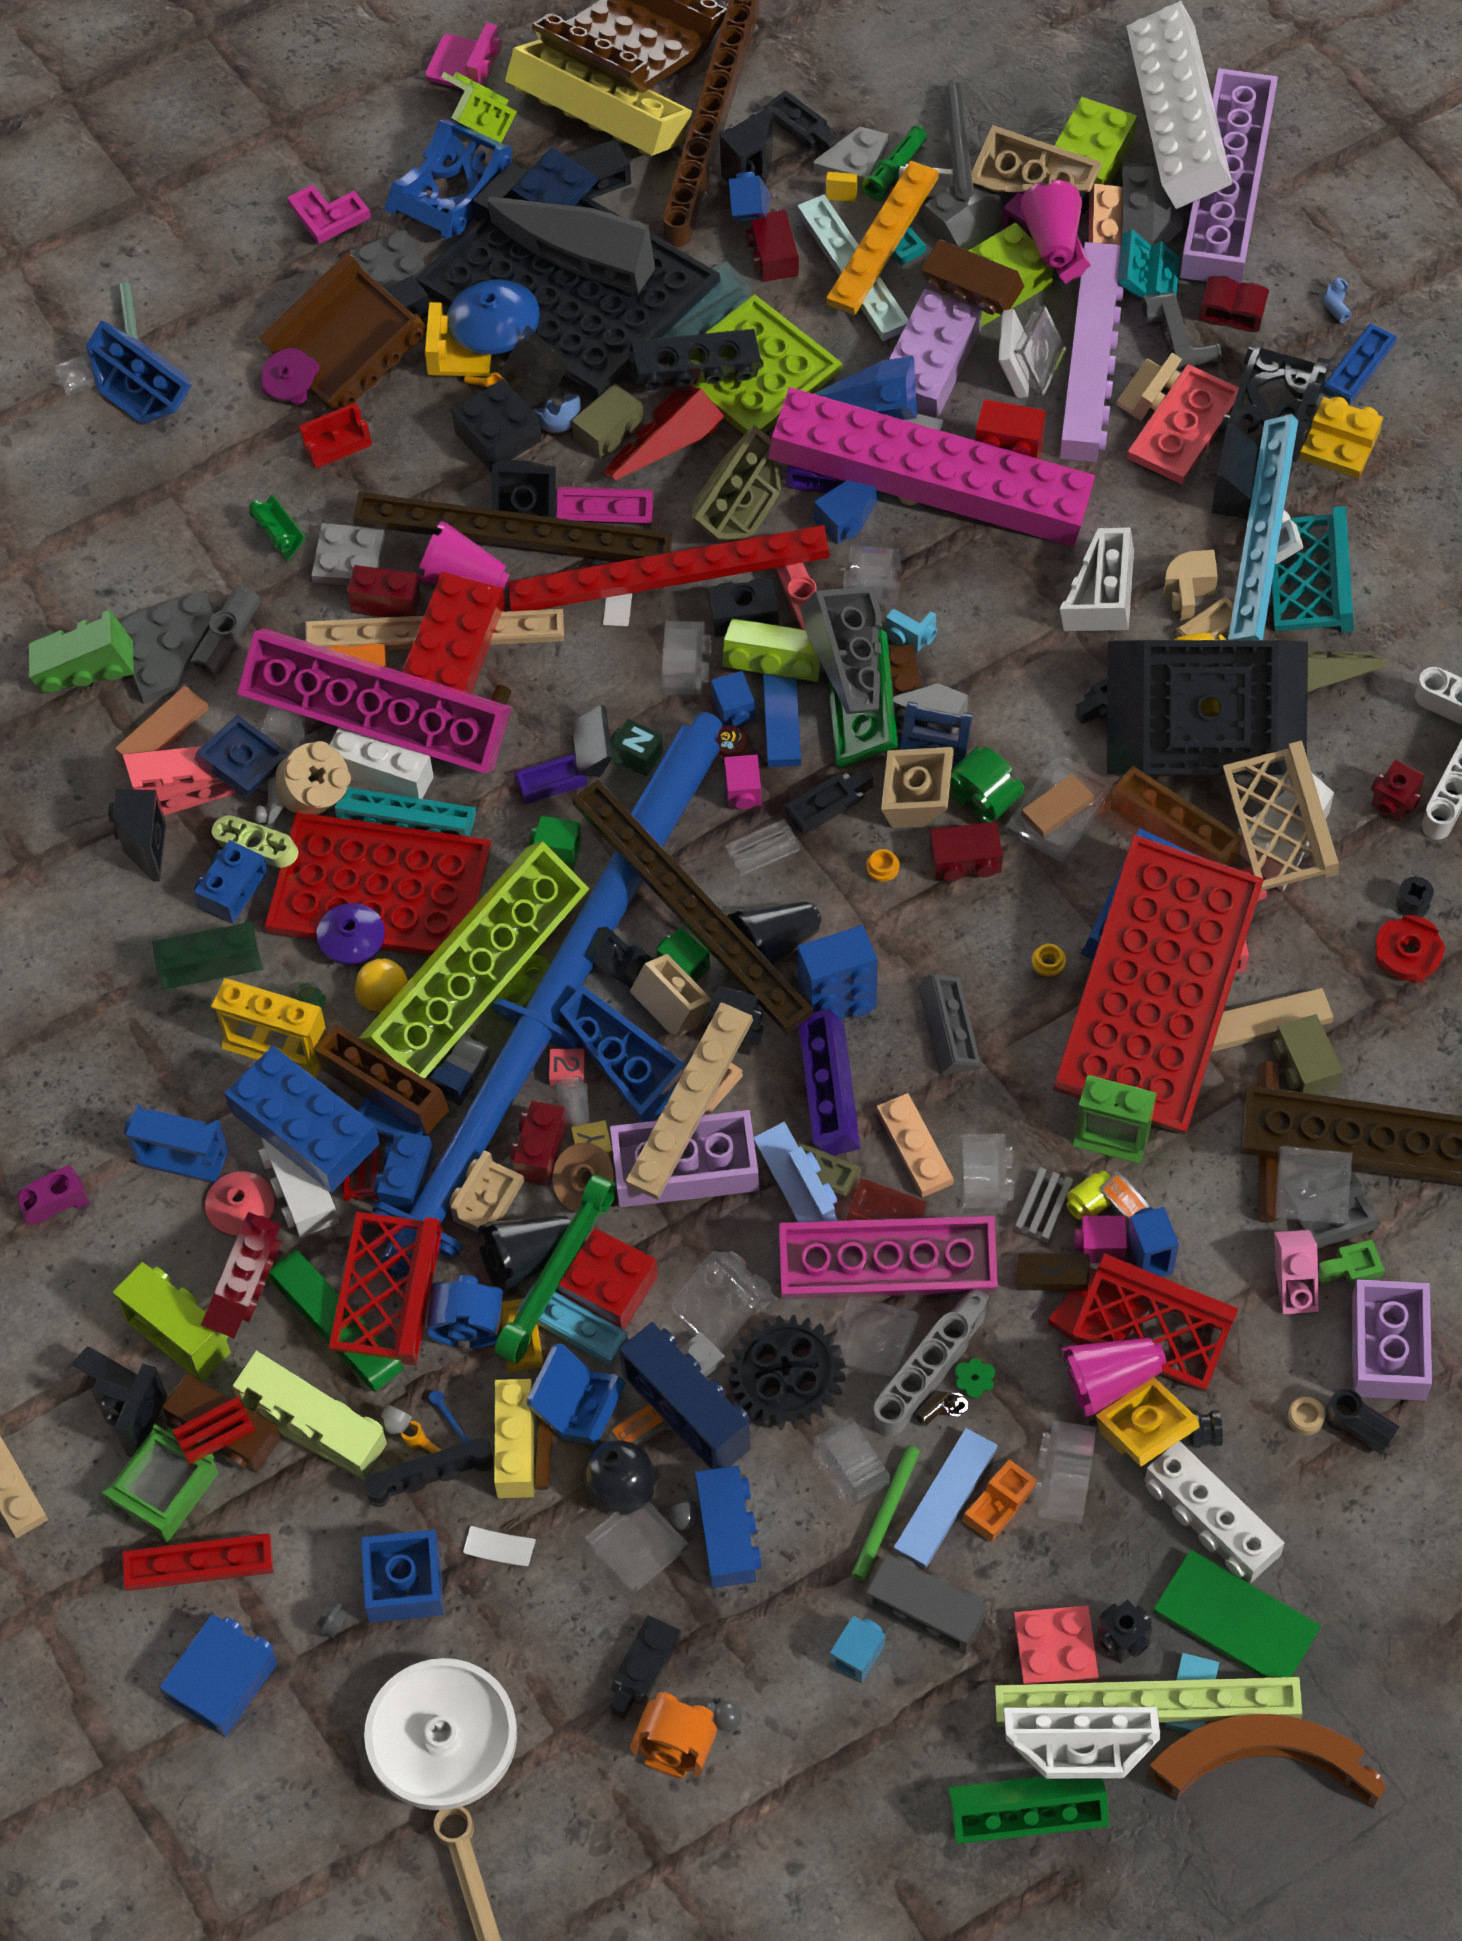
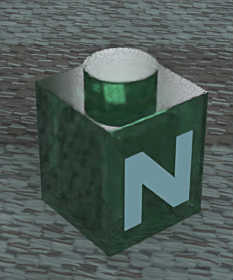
M630 719L625 722L622 728H617L610 739L613 761L647 777L663 754L662 735Z

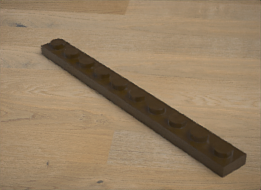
M358 492L352 517L353 525L432 536L433 534L437 536L439 533L441 534L443 529L437 526L443 521L471 541L619 561L671 553L673 533Z
M599 779L572 798L576 809L748 994L758 996L759 1006L786 1035L813 1016V1008Z

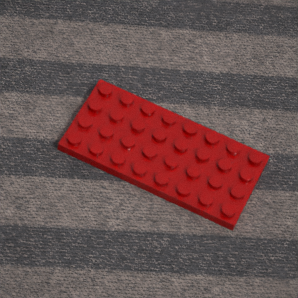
M1134 834L1126 854L1052 1090L1081 1099L1087 1075L1156 1092L1151 1124L1184 1135L1191 1120L1264 878Z

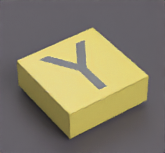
M605 1120L571 1127L575 1144H595L605 1150L610 1157L613 1156Z

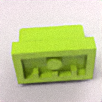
M443 72L441 76L443 79L465 90L451 118L502 143L517 113L516 110L507 106L509 100L458 72H455L454 76Z

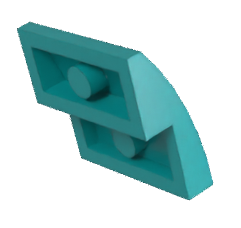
M1133 229L1122 234L1118 283L1141 298L1146 295L1174 292L1177 295L1180 257L1162 241L1151 246Z

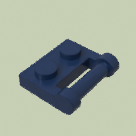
M908 701L904 716L900 750L952 747L953 769L967 756L973 714L963 712L962 715L922 708L918 707V703ZM915 720L960 728L959 734L915 726Z

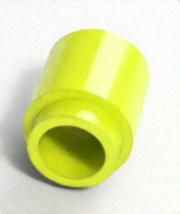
M1101 1171L1099 1174L1093 1173L1067 1193V1208L1076 1219L1080 1220L1082 1216H1097L1112 1204L1105 1194L1100 1191V1188L1111 1177L1110 1174L1105 1171Z

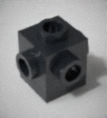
M1127 1599L1120 1606H1117L1116 1603L1110 1605L1099 1616L1101 1621L1098 1626L1097 1640L1103 1650L1110 1656L1113 1655L1120 1664L1124 1663L1131 1656L1133 1658L1138 1657L1150 1646L1151 1643L1149 1641L1153 1628L1151 1626L1152 1621L1142 1607H1134ZM1124 1624L1128 1629H1123L1121 1626Z

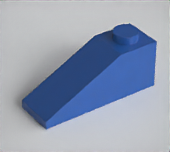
M847 480L814 501V521L819 526L824 525L826 534L838 545L845 539L854 538L860 532L882 492L876 490L875 486Z

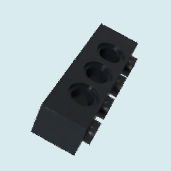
M754 329L636 340L631 342L628 354L635 390L645 389L653 391L666 386L682 388L695 383L717 384L724 380L734 379L747 381L757 377L761 365ZM720 357H727V358H729L731 361H725V360L721 359ZM690 360H696L701 364H694ZM659 363L668 364L670 367H663Z

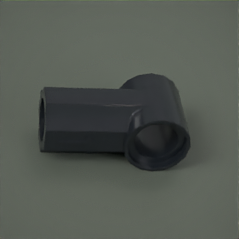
M1343 1388L1337 1390L1325 1410V1420L1332 1429L1348 1432L1379 1454L1384 1452L1399 1429L1398 1425L1363 1403L1361 1396L1352 1389ZM1336 1405L1347 1406L1352 1414H1341L1337 1410Z

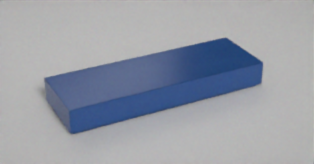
M1370 323L1324 383L1322 392L1331 397H1341L1350 405L1396 344L1397 336Z

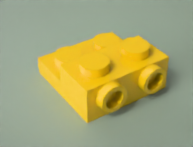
M1323 397L1312 421L1311 430L1300 451L1299 459L1359 479L1380 434L1383 417L1379 416L1378 412L1371 407L1366 406L1358 409L1349 406L1348 402L1341 397H1332L1331 399Z
M1155 1377L1096 1414L1100 1434L1121 1455L1126 1452L1140 1466H1143L1199 1428L1198 1418Z

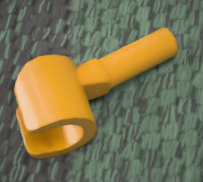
M494 372L487 378L465 376L464 382L488 388L504 378L499 373Z
M416 1421L409 1422L411 1428L417 1433L415 1436L408 1437L401 1432L405 1444L411 1449L421 1447L430 1453L442 1450L426 1438L421 1425Z

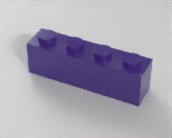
M830 1008L814 1012L813 1016L799 1025L813 1143L820 1150L835 1156L861 1149L845 1025Z

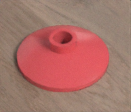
M247 1171L233 1172L221 1177L211 1186L205 1199V1211L209 1222L219 1232L229 1236H238L248 1212L271 1219L275 1209V1196L270 1184L260 1175ZM238 1195H244V1199L240 1202L232 1200Z

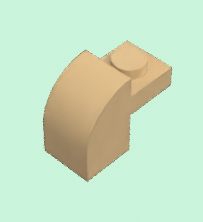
M1214 550L1183 553L1176 557L1167 568L1163 597H1172L1173 611H1178L1180 624H1184L1194 617L1196 606L1194 596L1215 595L1218 574Z

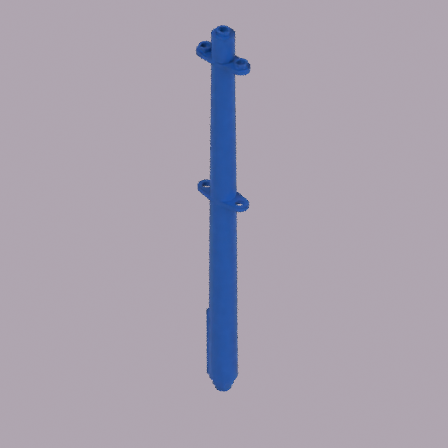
M701 712L696 716L691 726L682 725L631 813L662 848L720 751L716 739L722 728V722L710 713ZM616 851L592 890L527 1007H521L501 998H496L491 1005L493 1011L516 1026L411 1213L407 1214L383 1202H376L372 1209L374 1214L424 1221L425 1217L439 1219L441 1224L451 1208L449 1201L457 1187L462 1188L471 1162L474 1159H479L488 1146L548 1043L550 1042L564 1049H577L580 1044L578 1038L559 1026L563 1019L560 1009L578 988L583 985L594 966V963L585 955L597 929L608 927L614 932L643 883L641 877ZM404 1228L393 1237L403 1250L415 1242L417 1230ZM442 1232L438 1254L447 1259H453L454 1256L460 1255L463 1246L456 1239ZM391 1241L380 1258L382 1264L399 1253ZM413 1252L407 1255L410 1260H412ZM401 1259L386 1271L390 1276L401 1279L402 1276L406 1277L409 1275L410 1267L404 1259Z

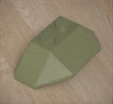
M755 425L721 460L692 505V521L715 540H743L752 538L781 493L779 463L768 459L771 439Z

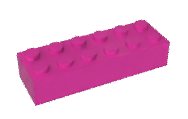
M995 1216L779 1223L782 1299L963 1294L969 1290L994 1293L998 1288Z

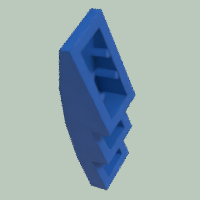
M763 673L768 767L801 766L796 678Z

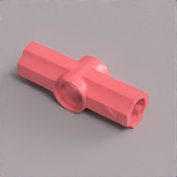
M803 563L776 567L774 571L787 597L789 611L795 616L800 629L806 630L800 607L817 591L816 583L809 577Z

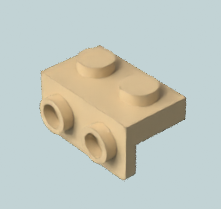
M1171 353L1162 367L1152 360L1146 359L1118 398L1117 406L1142 421L1150 408L1156 411L1166 396L1162 393L1165 386L1171 389L1181 374L1176 369L1182 358Z
M484 1150L479 1159H474L471 1162L466 1174L467 1180L462 1188L457 1187L450 1198L449 1206L451 1207L453 1221L477 1233L480 1225L487 1222L501 1221L524 1183L523 1175L493 1162L491 1153Z

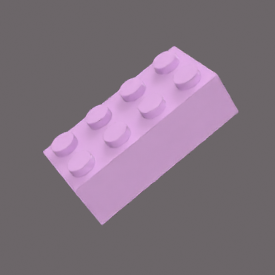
M927 289L923 290L889 359L914 357L917 414L939 418L981 331L982 310L978 305L972 303L963 304L953 297Z
M750 1110L703 1115L659 1200L626 1185V1179L657 1121L610 1126L619 1208L759 1191L758 1167Z

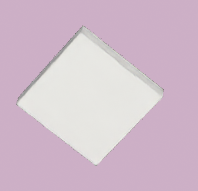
M1004 310L1001 321L998 361L1017 398L1028 397L1032 346L1015 310Z

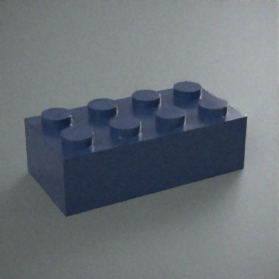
M653 1322L649 1323L619 1348L623 1378L657 1411L710 1469L730 1467L750 1450L751 1432L749 1430L748 1421H750L748 1414L739 1404L735 1403L732 1405L724 1397L726 1395L725 1391L715 1379L711 1378L708 1380L700 1372L701 1366L690 1353L684 1355L676 1347L677 1341L667 1329L663 1328L660 1330Z

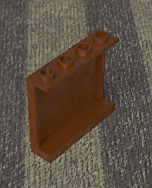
M347 252L259 338L272 355L283 349L294 348L301 350L308 357L314 358L319 364V371L314 376L309 389L329 408L336 411L355 403L363 393L375 386L379 378L390 367L395 366L400 361L402 355L413 345L421 341L423 335L427 332V328L417 314L413 315L366 273L360 267L357 260Z

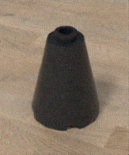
M806 901L739 910L727 915L772 965L795 950L798 945L803 944L819 931L822 921L817 907Z
M567 1216L493 1221L480 1225L478 1237L484 1235L485 1245L479 1247L480 1254L492 1283L500 1282V1289L503 1291L511 1290L543 1270L571 1223L570 1219Z

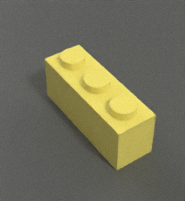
M531 1379L495 1380L494 1483L498 1498L534 1497V1412L527 1406V1397L533 1387Z

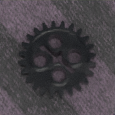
M778 1315L776 1325L771 1326L765 1319L763 1320V1331L760 1332L756 1328L751 1327L750 1330L753 1338L751 1340L745 1337L740 1338L744 1350L733 1349L732 1351L735 1359L738 1360L737 1362L729 1363L730 1371L734 1373V1375L728 1377L731 1386L736 1387L732 1390L735 1400L741 1399L739 1405L745 1411L751 1409L749 1414L753 1421L762 1415L765 1427H768L773 1420H776L778 1429L782 1430L785 1422L790 1421L794 1430H797L799 1419H804L810 1426L812 1425L811 1415L813 1413L821 1418L825 1417L822 1410L823 1405L835 1407L831 1394L842 1395L843 1393L841 1386L837 1384L846 1381L844 1372L840 1371L846 1367L844 1358L839 1357L842 1354L840 1345H833L835 1339L832 1333L824 1335L825 1330L821 1323L812 1330V1323L808 1317L801 1325L798 1324L796 1315L791 1316L789 1324H784L781 1315ZM801 1348L811 1349L810 1353L805 1357L794 1356ZM766 1354L776 1355L769 1363L759 1362L761 1357ZM816 1365L819 1366V1368L816 1369V1370L812 1369V1368H814ZM790 1369V1375L784 1376L785 1370ZM757 1375H762L759 1379H756ZM806 1381L816 1383L811 1390L802 1391L799 1389L801 1384ZM768 1388H780L775 1396L766 1397L763 1395Z

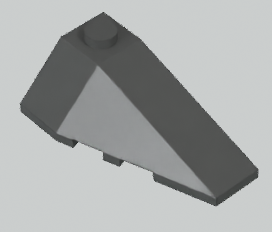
M973 184L974 195L970 197V201L964 202L963 199H957L955 185H953L924 205L923 229L937 241L941 239L965 250H970L992 237L998 227L1002 226L1003 207L1018 192H995Z
M874 587L815 591L800 607L808 638L847 714L876 712L879 709L880 673L877 671L878 656L881 654V644L878 643V630L882 626V615Z

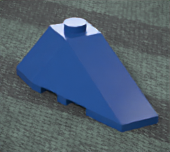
M914 357L882 360L814 394L902 420L916 419L917 403Z

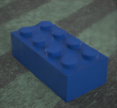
M274 1046L270 1047L224 1093L230 1113L331 1193L380 1144L376 1126Z

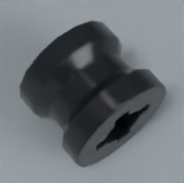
M1418 876L1405 879L1400 886L1396 901L1398 911L1403 916H1425L1430 909L1434 893L1431 883ZM1412 893L1418 894L1421 897L1418 898L1416 896H1413Z
M1211 1410L1206 1415L1192 1412L1198 1418L1199 1428L1189 1434L1191 1447L1200 1448L1203 1444L1207 1443L1212 1444L1214 1447L1222 1446L1223 1429L1220 1411Z

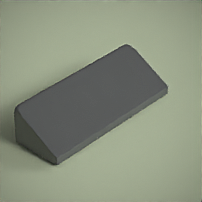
M931 974L920 984L919 991L939 1073L948 1075L981 1068L960 977Z

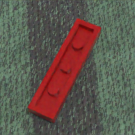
M267 1533L123 1551L124 1587L126 1591L274 1573L271 1535Z

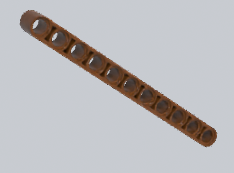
M729 0L663 214L664 239L674 247L685 246L691 240L719 148L720 134L723 133L758 19L759 0Z

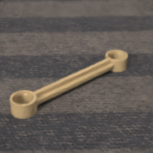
M464 1807L439 1810L434 1819V1829L440 1843L449 1848L477 1941H501L470 1841L474 1833L471 1815ZM450 1815H460L467 1821L466 1831L458 1838H447L440 1833L441 1823Z

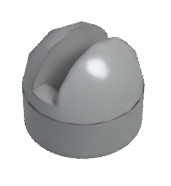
M387 1404L381 1415V1426L390 1434H399L408 1427L412 1416Z

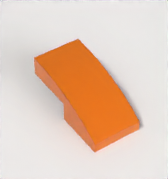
M1009 1459L988 1482L983 1494L964 1513L962 1522L992 1543L1024 1504L1039 1480Z

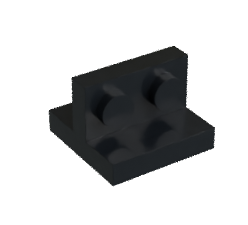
M142 1363L131 1389L97 1379L92 1390L105 1421L114 1427L126 1455L133 1457L151 1433L167 1397L157 1368Z

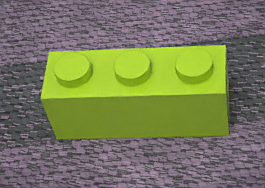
M731 619L724 639L722 667L819 682L823 665L808 638L806 630Z

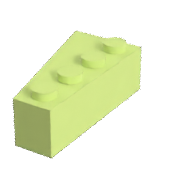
M257 1350L233 1384L235 1395L239 1397L242 1405L276 1424L279 1434L363 1480L387 1445L383 1427L377 1421L369 1417L363 1418L344 1403L329 1397Z

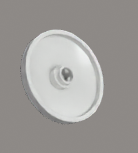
M448 1658L430 1659L403 1669L380 1689L367 1714L364 1731L365 1748L375 1776L393 1796L421 1809L449 1810L465 1806L480 1799L503 1778L515 1753L517 1723L513 1706L506 1691L487 1671L462 1660Z

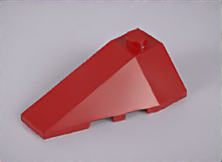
M692 386L676 387L653 410L652 414L655 416V419L647 425H642L636 432V442L625 445L602 474L606 478L618 480L702 439L704 436L712 435L719 428L718 422L725 416L701 388Z

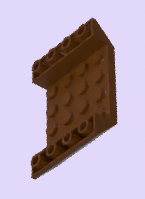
M599 0L567 21H564L558 15L549 13L534 22L532 30L544 45L644 93L708 49L723 22L727 8L717 4L715 0Z

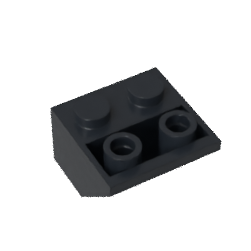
M770 107L759 113L752 114L748 119L726 129L720 134L721 176L729 183V179H735L739 173L753 172L755 176H760L764 184H767L773 154V117Z

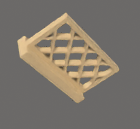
M1302 740L1290 743L1288 749L1223 766L1254 875L1263 878L1260 869L1267 859L1283 867L1277 877L1263 881L1261 891L1320 875H1325V878L1339 875L1338 859ZM1284 760L1287 771L1281 781L1265 773L1270 763ZM1247 770L1256 775L1249 788L1246 789L1235 783L1232 773ZM1261 778L1277 786L1269 800L1253 792ZM1289 778H1290V781H1291L1292 786L1286 784V782H1287V780H1288ZM1282 789L1295 795L1296 802L1290 811L1274 803ZM1238 792L1244 795L1241 801ZM1249 798L1265 805L1257 820L1243 812V807ZM1298 808H1299L1301 817L1295 814V812L1297 811ZM1270 809L1286 816L1278 831L1262 823ZM1290 820L1303 825L1305 828V832L1299 842L1283 834ZM1247 822L1253 825L1250 831L1248 829ZM1258 828L1274 836L1266 851L1252 843V837ZM1307 838H1308V842H1309L1310 847L1304 845V843H1305V841L1307 840ZM1279 839L1295 847L1287 861L1271 854ZM1301 850L1313 856L1316 867L1302 870L1292 865ZM1256 853L1262 856L1259 862ZM1288 870H1290V871L1293 872V873L1286 874V872H1287Z

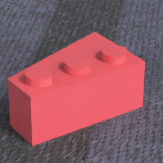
M202 746L123 755L133 789L156 790L164 815L238 793L194 760L196 752Z

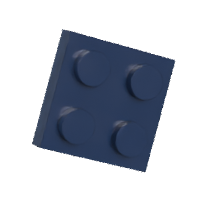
M551 147L512 188L515 197L524 201L575 206L598 181L595 174Z
M236 715L196 752L194 760L244 798H247L277 770L279 763L288 756L289 752L239 715Z

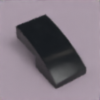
M608 927L597 929L585 955L606 973L631 988L644 964L653 960L638 945L628 946Z

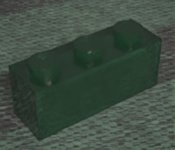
M253 921L152 941L156 970L163 990L263 970Z

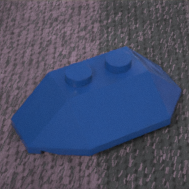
M103 320L100 321L85 346L87 354L90 356L98 391L141 424L145 425L175 413L192 386L187 376L144 343Z

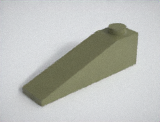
M1308 649V691L1386 667L1387 659L1373 653L1332 651L1331 657H1328L1325 652Z

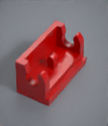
M356 402L299 425L303 448L315 469L373 445L366 420H362L360 408Z

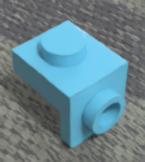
M893 608L886 616L885 632L887 637L897 645L913 644L914 652L918 654L925 644L930 645L937 635L936 614L930 611L923 621L918 623Z

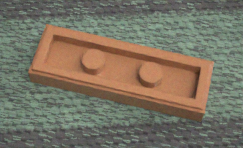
M184 685L115 748L116 754L124 760L123 755L165 750L209 710L208 703Z

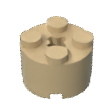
M323 741L306 743L296 748L279 763L276 770V782L274 783L275 792L280 802L288 810L295 813L317 815L330 808L343 797L350 784L351 775L344 758L337 750ZM312 776L315 781L311 783L308 777Z

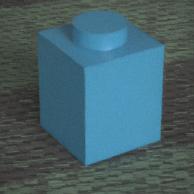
M853 1616L830 1651V1665L862 1683L885 1647V1634L882 1633V1628L870 1619L864 1618L860 1620Z

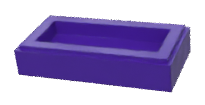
M575 754L514 772L515 780L525 805L588 786L586 776L577 772Z

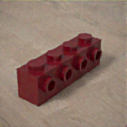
M251 1212L247 1213L202 1320V1326L235 1339L242 1320L250 1322L274 1263L273 1260L282 1242L276 1239L280 1224L271 1221L267 1217L258 1216Z

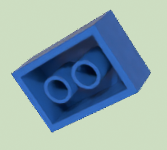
M863 925L797 946L798 993L813 1008V1013L830 1008L842 1020L852 1016L862 1017L876 1009L878 959Z

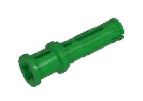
M912 126L886 159L877 162L875 171L871 176H866L863 179L861 187L867 196L874 200H881L887 194V188L898 181L900 166L906 165L928 138L926 131L922 127Z

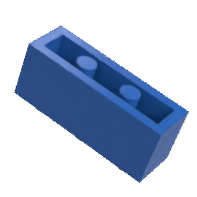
M739 1465L695 1472L712 1588L756 1582L755 1569H761L762 1564L759 1546L752 1547L750 1534H756L754 1513L746 1512L745 1500L751 1499L748 1477L741 1478Z

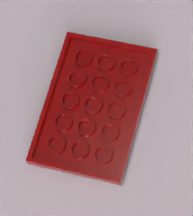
M296 812L289 836L298 848V856L291 865L280 868L265 923L266 933L317 940V928L326 913L337 906L356 903L373 909L382 919L385 937L380 948L381 950L430 957L479 902L492 849L491 840ZM348 926L344 928V930L350 931L354 929L355 926Z

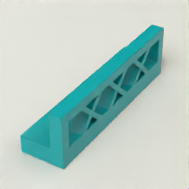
M347 787L344 798L336 802L335 806L337 818L469 837L477 813L476 807Z

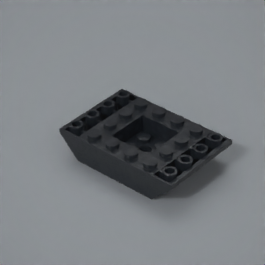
M1108 641L1107 774L1225 775L1224 765L1288 749L1290 743L1301 740L1307 756L1308 641ZM1206 698H1214L1219 703V712L1214 717H1206L1201 712V703ZM1281 760L1270 763L1265 773L1269 775H1284L1287 771L1285 761ZM1247 770L1232 773L1233 775H1254Z

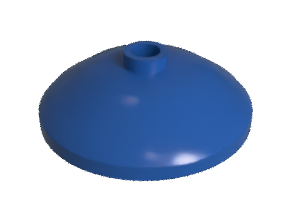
M507 280L483 281L464 290L452 302L447 314L448 329L454 341L468 351L478 354L507 352L522 345L533 335L540 319L539 305L533 293L521 284Z

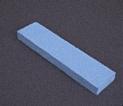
M965 1428L895 1544L893 1552L926 1570L996 1453L997 1444Z

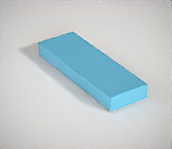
M532 1288L530 1289V1291L528 1292V1294L526 1295V1297L524 1298V1300L522 1301V1303H521L520 1306L518 1307L517 1313L520 1311L522 1305L524 1304V1302H525L526 1298L528 1297L529 1293L531 1292ZM556 1291L537 1322V1325L609 1366L629 1334Z

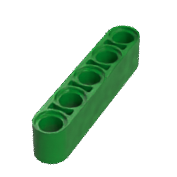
M293 1248L272 1265L268 1277L319 1335L330 1344L339 1294L303 1255ZM347 1310L345 1311L344 1319L350 1316ZM358 1318L368 1332L371 1331V1328L361 1318ZM355 1321L342 1329L339 1342L354 1343L364 1336ZM377 1335L373 1337L378 1347L388 1348ZM369 1341L363 1344L367 1346H372ZM335 1351L374 1393L404 1370L400 1361L396 1359Z

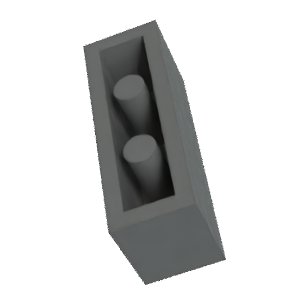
M887 1554L866 1592V1605L966 1655L986 1618L987 1604L983 1603V1599L976 1593L969 1590L961 1592L949 1586L950 1583L944 1577L935 1573L927 1575L917 1570L916 1565L910 1560L900 1556L894 1558Z

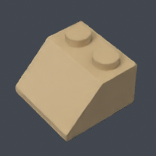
M952 747L890 750L887 752L881 810L892 828L925 827L947 810L953 760Z

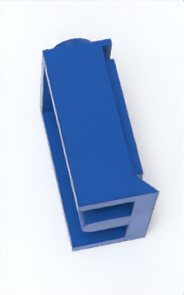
M137 1104L134 1115L128 1116L124 1127V1135L128 1139L130 1150L134 1155L137 1165L213 1184L218 1180L229 1151L219 1119L207 1124L206 1122L148 1108L144 1111L142 1106Z

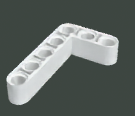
M1429 667L1423 670L1415 691L1417 703L1425 709L1462 725V703L1457 701L1459 699L1462 700V678L1437 667ZM1426 686L1435 687L1437 690H1431ZM1462 740L1435 789L1422 820V831L1431 839L1438 840L1447 837L1462 811V766L1460 765L1462 764ZM1447 790H1453L1459 795H1452ZM1433 816L1442 817L1445 821H1438Z

